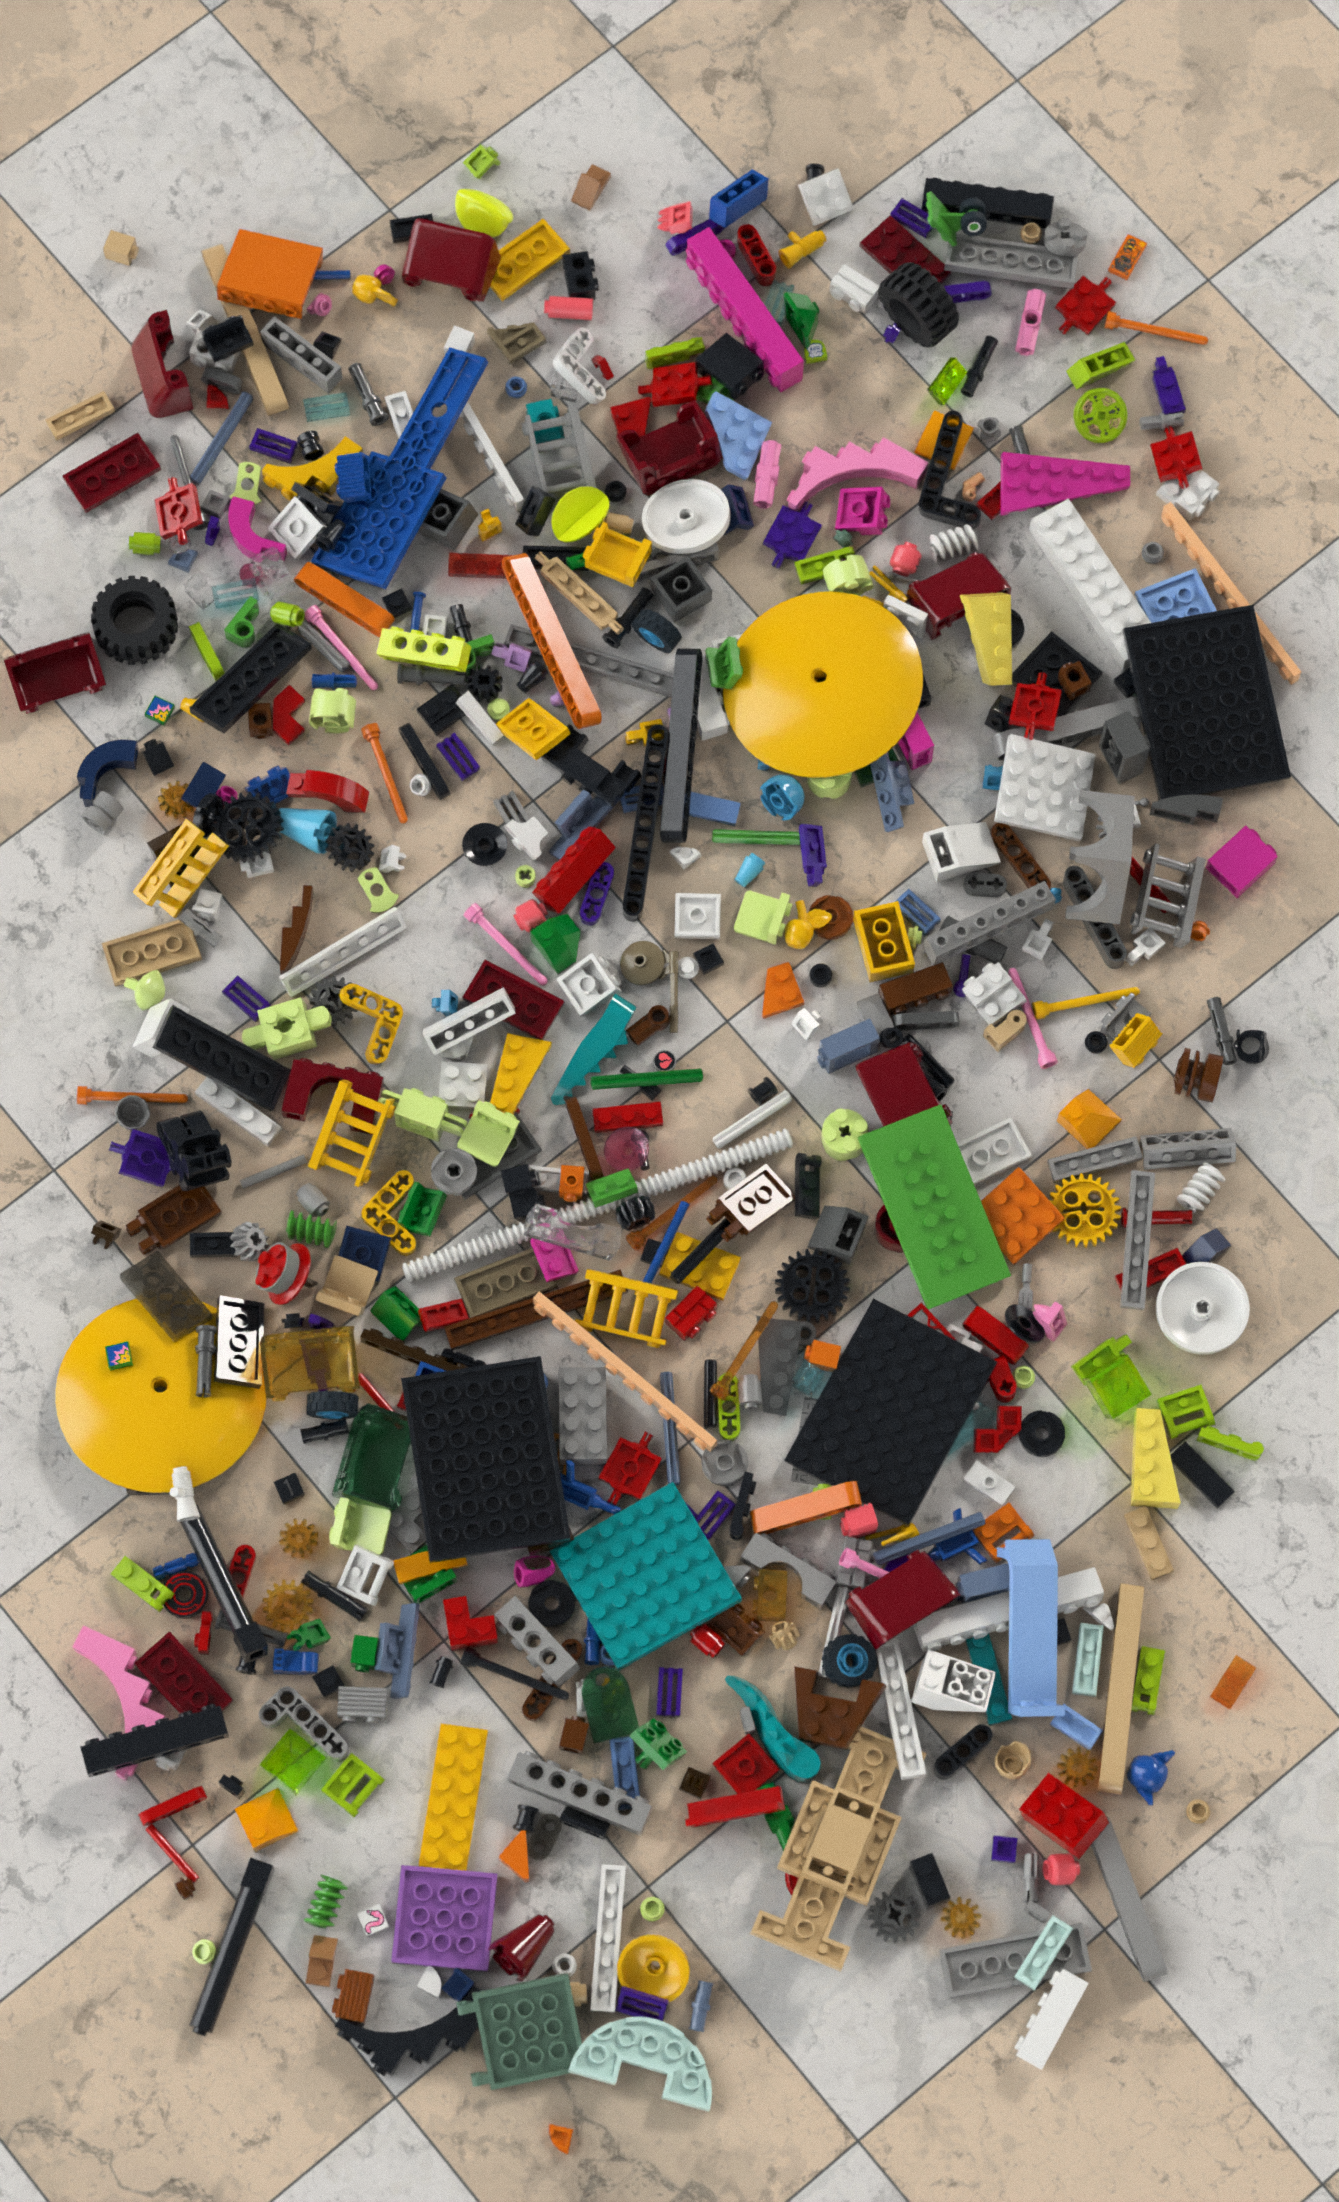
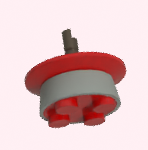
M278 1242L259 1255L255 1283L259 1289L268 1291L273 1303L277 1305L287 1304L298 1295L303 1286L310 1288L318 1285L317 1281L308 1278L311 1257L305 1245L296 1243L288 1247L284 1243Z

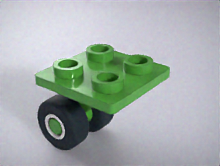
M931 191L927 193L928 223L933 229L936 228L940 232L945 242L948 241L953 247L957 245L956 232L961 229L968 236H978L986 230L985 204L980 199H966L960 204V213H951Z

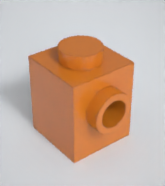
M561 1165L559 1198H564V1201L577 1202V1199L583 1200L585 1175L583 1166Z
M813 1340L810 1346H806L804 1352V1359H807L806 1366L833 1373L837 1369L841 1346Z

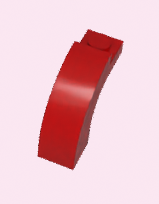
M306 770V773H290L286 794L293 798H317L332 802L345 813H365L370 793L362 785L351 779L316 770Z

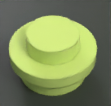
M497 698L488 704L487 710L492 719L501 720L510 712V707L507 701Z
M915 926V928L909 927L908 931L910 946H913L912 948L915 949L916 945H921L922 931H918V926Z
M1019 1366L1012 1373L1016 1385L1020 1389L1031 1387L1035 1381L1034 1371L1028 1366Z
M656 1897L646 1898L640 1907L641 1915L647 1921L654 1922L659 1920L664 1914L663 1902Z
M206 1939L198 1941L192 1950L193 1957L198 1963L209 1964L216 1955L214 1943Z

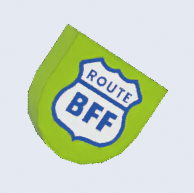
M812 339L810 347L807 349L804 347L806 364L827 361L826 347L822 341Z

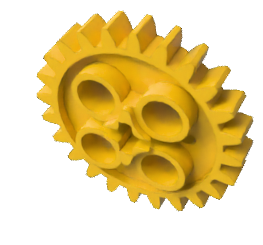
M1080 1173L1079 1179L1076 1180L1071 1175L1069 1183L1067 1180L1062 1179L1063 1187L1055 1185L1057 1193L1050 1192L1049 1197L1054 1200L1050 1201L1066 1218L1052 1232L1060 1231L1058 1239L1064 1236L1067 1237V1245L1073 1240L1075 1241L1076 1248L1080 1242H1083L1084 1248H1087L1088 1242H1091L1095 1247L1097 1239L1103 1243L1105 1242L1104 1234L1112 1236L1113 1233L1110 1228L1117 1229L1118 1225L1114 1221H1119L1121 1218L1120 1215L1116 1214V1212L1121 1211V1206L1115 1204L1119 1202V1197L1112 1198L1115 1189L1108 1191L1109 1182L1101 1185V1177L1093 1181L1092 1174L1088 1176V1179H1084L1083 1174ZM1095 1194L1100 1197V1202L1092 1203L1088 1197ZM1067 1196H1074L1077 1199V1203L1068 1204L1065 1198ZM1081 1207H1085L1087 1211L1085 1215L1080 1211ZM1103 1208L1104 1211H1098L1096 1209ZM1063 1210H1068L1072 1212L1063 1213ZM1098 1217L1102 1220V1224L1094 1226L1090 1223V1219ZM1069 1218H1075L1078 1220L1079 1225L1071 1227L1066 1221Z

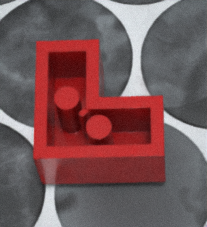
M466 1596L443 1600L451 1651L463 1650L467 1647L474 1648L498 1644L494 1615L470 1619Z

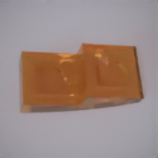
M1236 1655L1210 1697L1230 1710L1257 1667Z

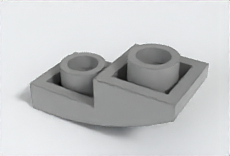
M878 993L857 1001V1007L865 1020L871 1019L878 1035L885 1028L894 1027ZM892 1033L887 1035V1039L894 1038Z

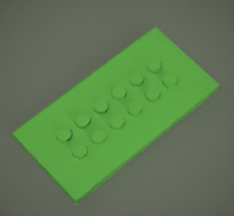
M941 1104L857 1137L928 1310L1011 1276Z

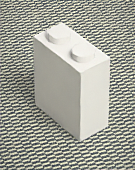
M171 998L150 1007L132 1047L151 1058L162 1054L152 1047L170 1007L175 1006L186 1013L190 1009Z

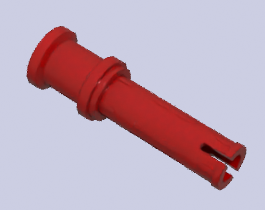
M1126 1207L1121 1209L1122 1228L1127 1226L1128 1210ZM1192 1210L1152 1211L1151 1225H1192Z

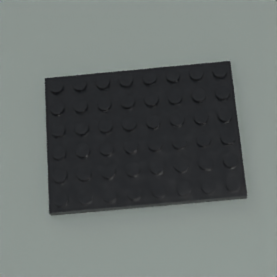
M1254 605L1123 628L1122 632L1144 734L1151 745L1149 757L1159 800L1181 795H1205L1291 778Z
M873 1298L837 1364V1369L831 1374L788 1452L785 1462L831 1486L856 1481L861 1502L867 1505L871 1503L874 1509L910 1526L998 1363Z
M541 1356L401 1378L430 1563L571 1540Z

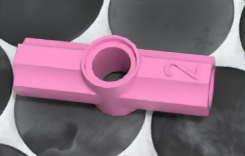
M1039 289L1028 290L1015 348V351L1020 355L1028 356L1034 354L1046 299V293ZM1031 320L1034 321L1035 324H1029L1026 321Z
M773 440L763 442L760 463L757 464L753 505L758 506V508L766 509L772 507L774 489L778 482L781 444Z

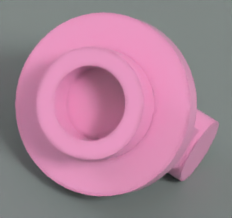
M319 293L308 306L307 311L312 315L325 316L331 310L332 301L328 295Z

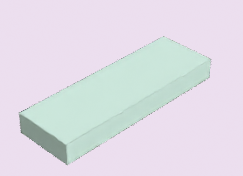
M1080 1623L1072 1694L1096 1697L1104 1630L1102 1625Z
M1052 1915L1014 1978L1035 1991L1073 1928Z

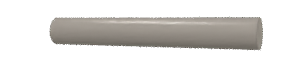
M303 1154L240 1180L243 1189L306 1164L307 1160Z

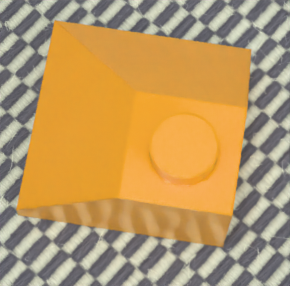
M1089 1089L1074 1097L1059 1112L1057 1122L1086 1149L1095 1147L1122 1120Z
M278 1788L235 1808L254 1852L298 1832Z

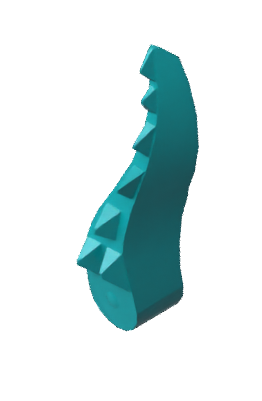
M615 993L603 1016L582 1040L551 1096L554 1105L565 1104L563 1097H572V1088L574 1086L586 1085L584 1076L587 1073H600L601 1070L598 1063L603 1058H616L617 1056L613 1050L616 1045L628 1044L626 1027L637 1006Z
M728 1675L725 1678L726 1683L743 1699L746 1706L750 1707L759 1738L770 1757L780 1769L796 1782L805 1783L815 1778L820 1769L821 1761L819 1755L812 1748L786 1731L768 1698L755 1685L745 1679Z

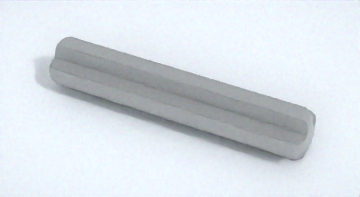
M303 621L302 625L298 626V631L340 672L348 669L349 662L307 621Z

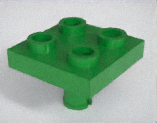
M655 1718L635 1729L629 1736L643 1750L635 1759L637 1764L644 1761L640 1765L643 1769H647L654 1761L662 1770H665L688 1752L683 1747L681 1741L674 1738L666 1730L665 1725Z

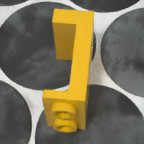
M603 522L601 527H597L594 531L592 545L587 546L584 551L585 567L630 587H634L652 552V541L644 538L641 543L608 529V523Z

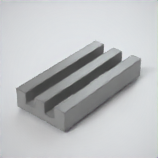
M514 791L509 792L508 795L501 796L500 799L493 800L505 824L510 820L501 806L503 803L506 805L514 821L521 823L509 802L511 799L524 822L529 820Z

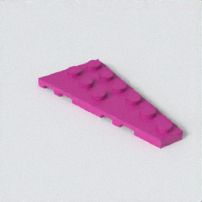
M1003 452L1001 454V516L1015 511H1027L1029 508H1041L1060 504L1067 499L1072 501L1081 497L1083 499L1089 498L1091 495L1100 493L1108 494L1127 490L1130 487V465Z

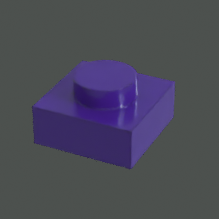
M993 1836L991 1861L1015 1863L1018 1838Z

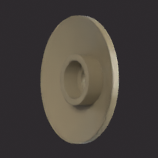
M638 941L631 944L625 949L620 960L623 976L635 985H648L656 981L662 974L665 966L663 952L656 944L649 941ZM639 958H644L642 964H637Z

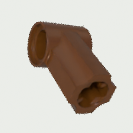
M655 1005L649 1010V1013L626 1029V1033L634 1044L640 1046L658 1031L666 1029L669 1025L667 1009L662 1005ZM656 1014H663L665 1016L661 1022L654 1021L653 1017Z

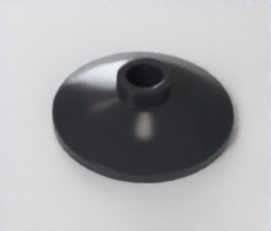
M476 824L463 837V852L467 859L476 865L490 866L496 864L504 857L507 851L506 835L494 824ZM488 845L489 849L482 850L481 846Z
M1018 1304L1010 1305L1006 1309V1323L1017 1337L1029 1343H1038L1044 1338V1327L1036 1320L1030 1309Z

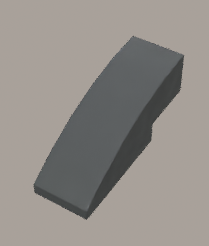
M1181 795L1165 798L1152 803L1149 815L1190 825L1194 824L1196 817L1217 822L1223 798L1210 795Z

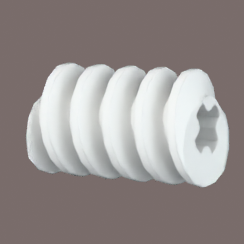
M968 524L963 526V530L961 527H956L955 531L949 529L946 534L939 532L938 537L932 534L929 539L930 552L934 562H937L938 555H940L942 560H945L946 553L953 558L955 550L959 555H962V548H965L970 553L972 545L976 551L979 547L976 535Z
M1203 1163V1166L1198 1168V1173H1195L1192 1177L1193 1180H1189L1187 1183L1188 1187L1183 1188L1182 1194L1177 1197L1180 1205L1186 1210H1192V1213H1196V1209L1204 1211L1205 1208L1201 1202L1209 1204L1210 1200L1206 1195L1214 1197L1215 1193L1212 1188L1220 1189L1217 1180L1223 1183L1226 1180L1218 1169L1208 1163Z

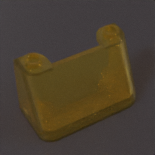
M354 1326L277 1333L261 1337L260 1351L266 1399L272 1398V1401H283L292 1392L337 1388L347 1393H354L356 1389H360Z

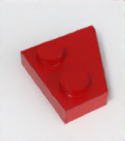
M650 396L610 407V413L617 434L625 430H635L639 437L645 435L651 406Z

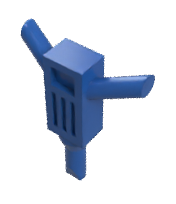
M566 1460V1475L560 1474L564 1500L586 1510L589 1507L600 1508L613 1515L620 1512V1507L603 1500L597 1495V1489L575 1480V1464L572 1461Z
M961 1508L953 1511L954 1521L962 1519ZM973 1530L936 1543L934 1548L927 1553L933 1561L941 1560L942 1563L963 1552L968 1554L978 1564L988 1561L974 1549V1547L978 1546L979 1542Z

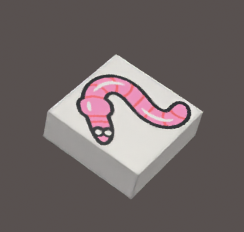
M380 1904L357 1914L367 1937L389 1928Z

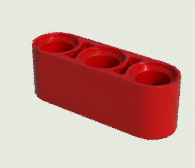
M743 224L739 227L737 233L738 248L759 285L770 286L775 281L776 265L756 228L751 224ZM744 236H749V237H751V238H750V239H744L743 237H744ZM756 253L760 254L761 256L754 257L752 255ZM763 271H768V272H770V274H767V275H766V274H763L762 272H763Z
M976 1306L962 1323V1326L975 1338L999 1356L1004 1355L1007 1362L1012 1365H1016L1029 1348L1026 1341L1017 1337L1011 1329L979 1306Z

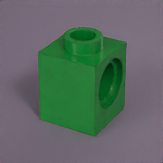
M354 1635L350 1664L351 1667H355V1671L368 1673L369 1669L375 1670L377 1637Z

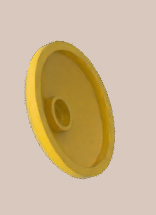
M644 1935L635 1938L624 1947L618 1960L617 1974L621 1986L667 1999L671 2002L678 1998L685 1990L690 1976V1966L686 1954L674 1941L660 1935ZM657 1961L660 1966H654L652 1962Z

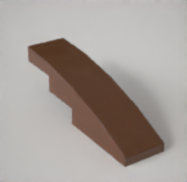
M303 885L302 906H293L292 927H282L281 975L292 968L304 942L312 911L314 895L312 885Z

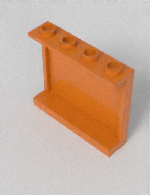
M239 229L217 284V300L302 319V308L317 268L321 269L323 264V248Z

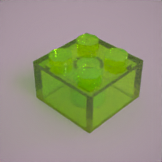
M1120 1354L1083 1378L1084 1383L1106 1419L1118 1417L1152 1395L1128 1354Z

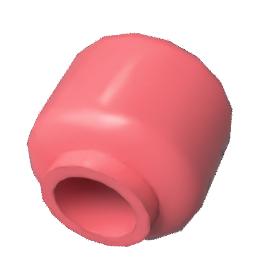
M905 542L904 545H897L894 548L889 562L894 573L908 577L917 571L922 555L916 550V545Z
M530 899L517 906L515 909L516 914L513 916L521 931L525 930L530 933V931L546 921L545 916L549 913L543 902L538 904L536 900Z
M1069 1853L1051 1854L1043 1862V1876L1051 1885L1073 1884L1076 1876L1080 1874L1079 1862L1075 1861L1074 1857Z

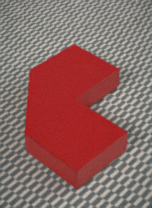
M290 684L273 699V732L288 746L305 732V729L291 716L305 703V699Z
M997 1405L996 1429H974L973 1452L998 1453L1021 1430L1022 1406Z

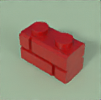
M696 1286L665 1317V1324L683 1341L688 1337L693 1339L701 1330L699 1326L704 1321L709 1323L716 1316L717 1303L699 1286Z

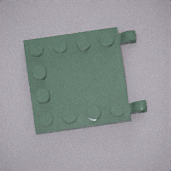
M568 1973L472 1993L473 2000L456 2002L459 2015L476 2012L487 2072L470 2074L473 2087L490 2083L491 2090L569 2074L570 2063L582 2042Z

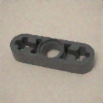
M956 1011L901 1013L893 1016V1025L900 1031L955 1028L960 1025L959 1013Z

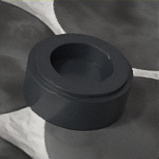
M826 964L814 965L809 974L810 982L816 987H826L832 980V970Z

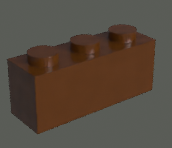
M941 962L935 966H930L880 984L878 993L890 1016L906 1013L907 1009L912 1007H924L929 1001L935 999L938 1001L944 1000L952 993L953 985L944 963Z

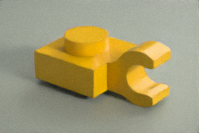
M489 508L480 512L483 521L478 525V535L483 542L501 533L502 526L498 516L491 517Z
M656 719L639 723L640 730L626 732V744L631 745L643 741V745L646 746L649 729L653 725H663L662 720ZM661 734L652 736L656 741H661L664 738Z

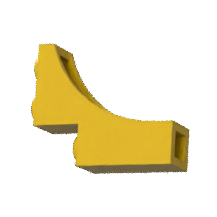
M345 436L332 451L314 462L292 467L275 466L267 463L262 469L263 481L270 488L275 487L280 490L281 494L288 500L298 495L291 490L295 482L308 484L311 487L314 485L320 492H326L332 496L336 491L337 484H339V477L335 472L337 456L363 452V448Z

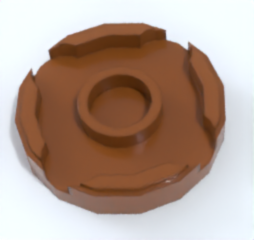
M825 895L816 899L811 905L809 911L821 909L832 914V919L822 928L814 929V933L817 936L833 940L843 937L850 930L853 923V910L842 897Z

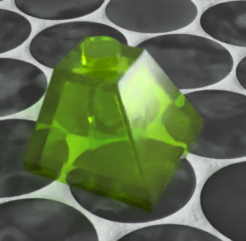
M289 1728L259 1766L296 1796L327 1758Z

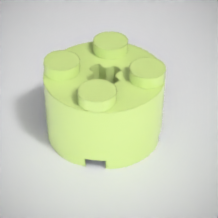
M849 555L846 556L847 560L842 562L836 559L823 569L828 591L844 592L859 596L874 588L863 556Z
M337 688L335 691L315 689L311 699L310 726L317 730L319 726L323 727L327 733L349 732V727L352 729L354 727L356 699L348 694V690L343 688Z
M852 772L825 778L807 777V783L810 790L816 796L835 799L848 791Z
M837 1109L823 1123L821 1141L825 1152L833 1159L839 1161H847L860 1156L863 1151L857 1137L868 1133V1124L859 1113L853 1110ZM844 1133H847V1134H848V1135H846L845 1137H841V1134H844Z

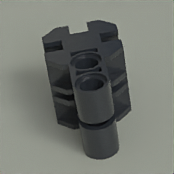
M201 1110L181 1115L180 1118L174 1117L157 1122L158 1136L168 1153L173 1175L176 1176L178 1174L180 1176L179 1186L181 1190L190 1191L229 1180L230 1174L226 1168H230L232 1164L229 1148L226 1143L223 1146L221 1145L219 1130L211 1128Z

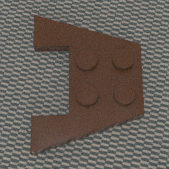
M794 1666L799 1739L803 1742L847 1750L887 1686L884 1683L862 1679L856 1702L813 1694L818 1672Z

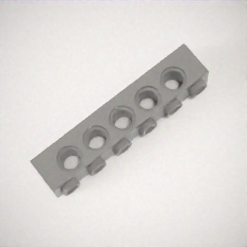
M1043 881L926 937L923 949L932 965L935 966L1052 910L1056 899L1046 882Z
M525 1751L524 1754L518 1752L507 1778L509 1783L642 1836L652 1812V1806L648 1805V1800L636 1796L635 1799L626 1796L627 1792L617 1787H614L613 1790L604 1787L605 1783L595 1778H591V1781L582 1778L583 1774L576 1770L569 1769V1772L560 1769L561 1765L554 1761L547 1760L546 1763L538 1760L539 1756L529 1751ZM533 1769H541L543 1771L542 1777L539 1779L531 1778L530 1773ZM555 1778H563L565 1780L564 1786L561 1788L553 1787L552 1782ZM577 1787H585L588 1790L587 1794L584 1797L575 1796L574 1791ZM599 1796H607L610 1799L609 1803L606 1806H599L596 1803ZM623 1804H628L631 1806L632 1811L628 1815H621L618 1812L619 1807Z

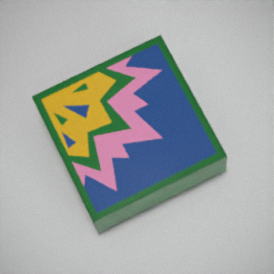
M154 696L144 715L146 718L165 726L175 709V704Z
M128 1341L105 1346L110 1371L133 1365Z

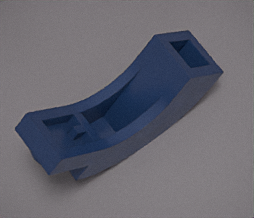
M109 741L99 745L85 757L77 774L78 783L81 785L80 799H83L85 807L94 806L93 800L96 797L98 782L106 772L117 768L136 770L139 752L137 741Z

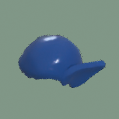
M1173 1750L1155 1753L1150 1756L1138 1755L1132 1759L1126 1773L1129 1782L1150 1806L1153 1805V1793L1161 1790L1166 1782L1168 1775L1166 1763L1175 1755Z

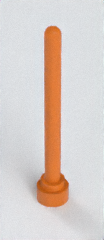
M1107 312L1104 326L1106 329L1113 330V328L1118 329V327L1202 345L1208 343L1206 336L1122 319L1115 312Z
M377 723L365 725L361 728L364 739L371 743L399 822L404 824L408 821L379 742L381 731Z
M78 1086L77 1104L87 1105V1102H92V1100L119 1101L128 1095H137L146 1102L186 1103L188 1101L186 1094L92 1091L87 1086Z

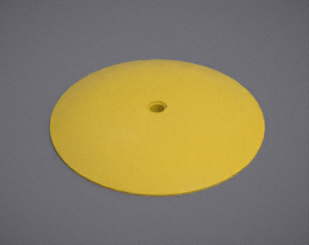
M832 591L815 592L793 597L777 604L759 616L745 630L737 641V646L740 649V665L743 667L742 677L732 689L723 688L724 707L730 725L739 741L752 755L766 765L787 774L800 777L825 778L847 774L866 767L878 760L898 743L917 713L923 689V670L920 655L912 636L901 621L889 610L876 602L854 594ZM819 678H826L823 682H817Z
M153 1295L140 1297L121 1303L100 1314L74 1339L59 1369L55 1390L57 1417L66 1441L77 1457L89 1469L111 1483L127 1489L150 1493H169L170 1489L174 1487L172 1480L174 1468L186 1466L187 1470L191 1473L192 1487H196L221 1475L243 1456L256 1437L264 1417L267 1401L265 1369L262 1365V1385L260 1389L214 1382V1354L212 1355L211 1396L204 1397V1388L202 1397L196 1396L198 1354L195 1351V1346L198 1345L196 1327L200 1325L216 1327L217 1308L182 1296ZM214 1334V1346H215L216 1334ZM128 1341L133 1365L110 1371L105 1346ZM159 1386L167 1388L164 1392L155 1391Z

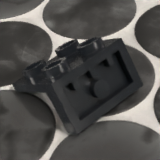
M295 482L291 489L298 494L297 498L305 502L326 526L333 522L341 507L340 505L308 484Z

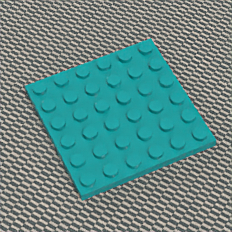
M674 1482L574 1537V1540L550 1551L618 1671L743 1601Z

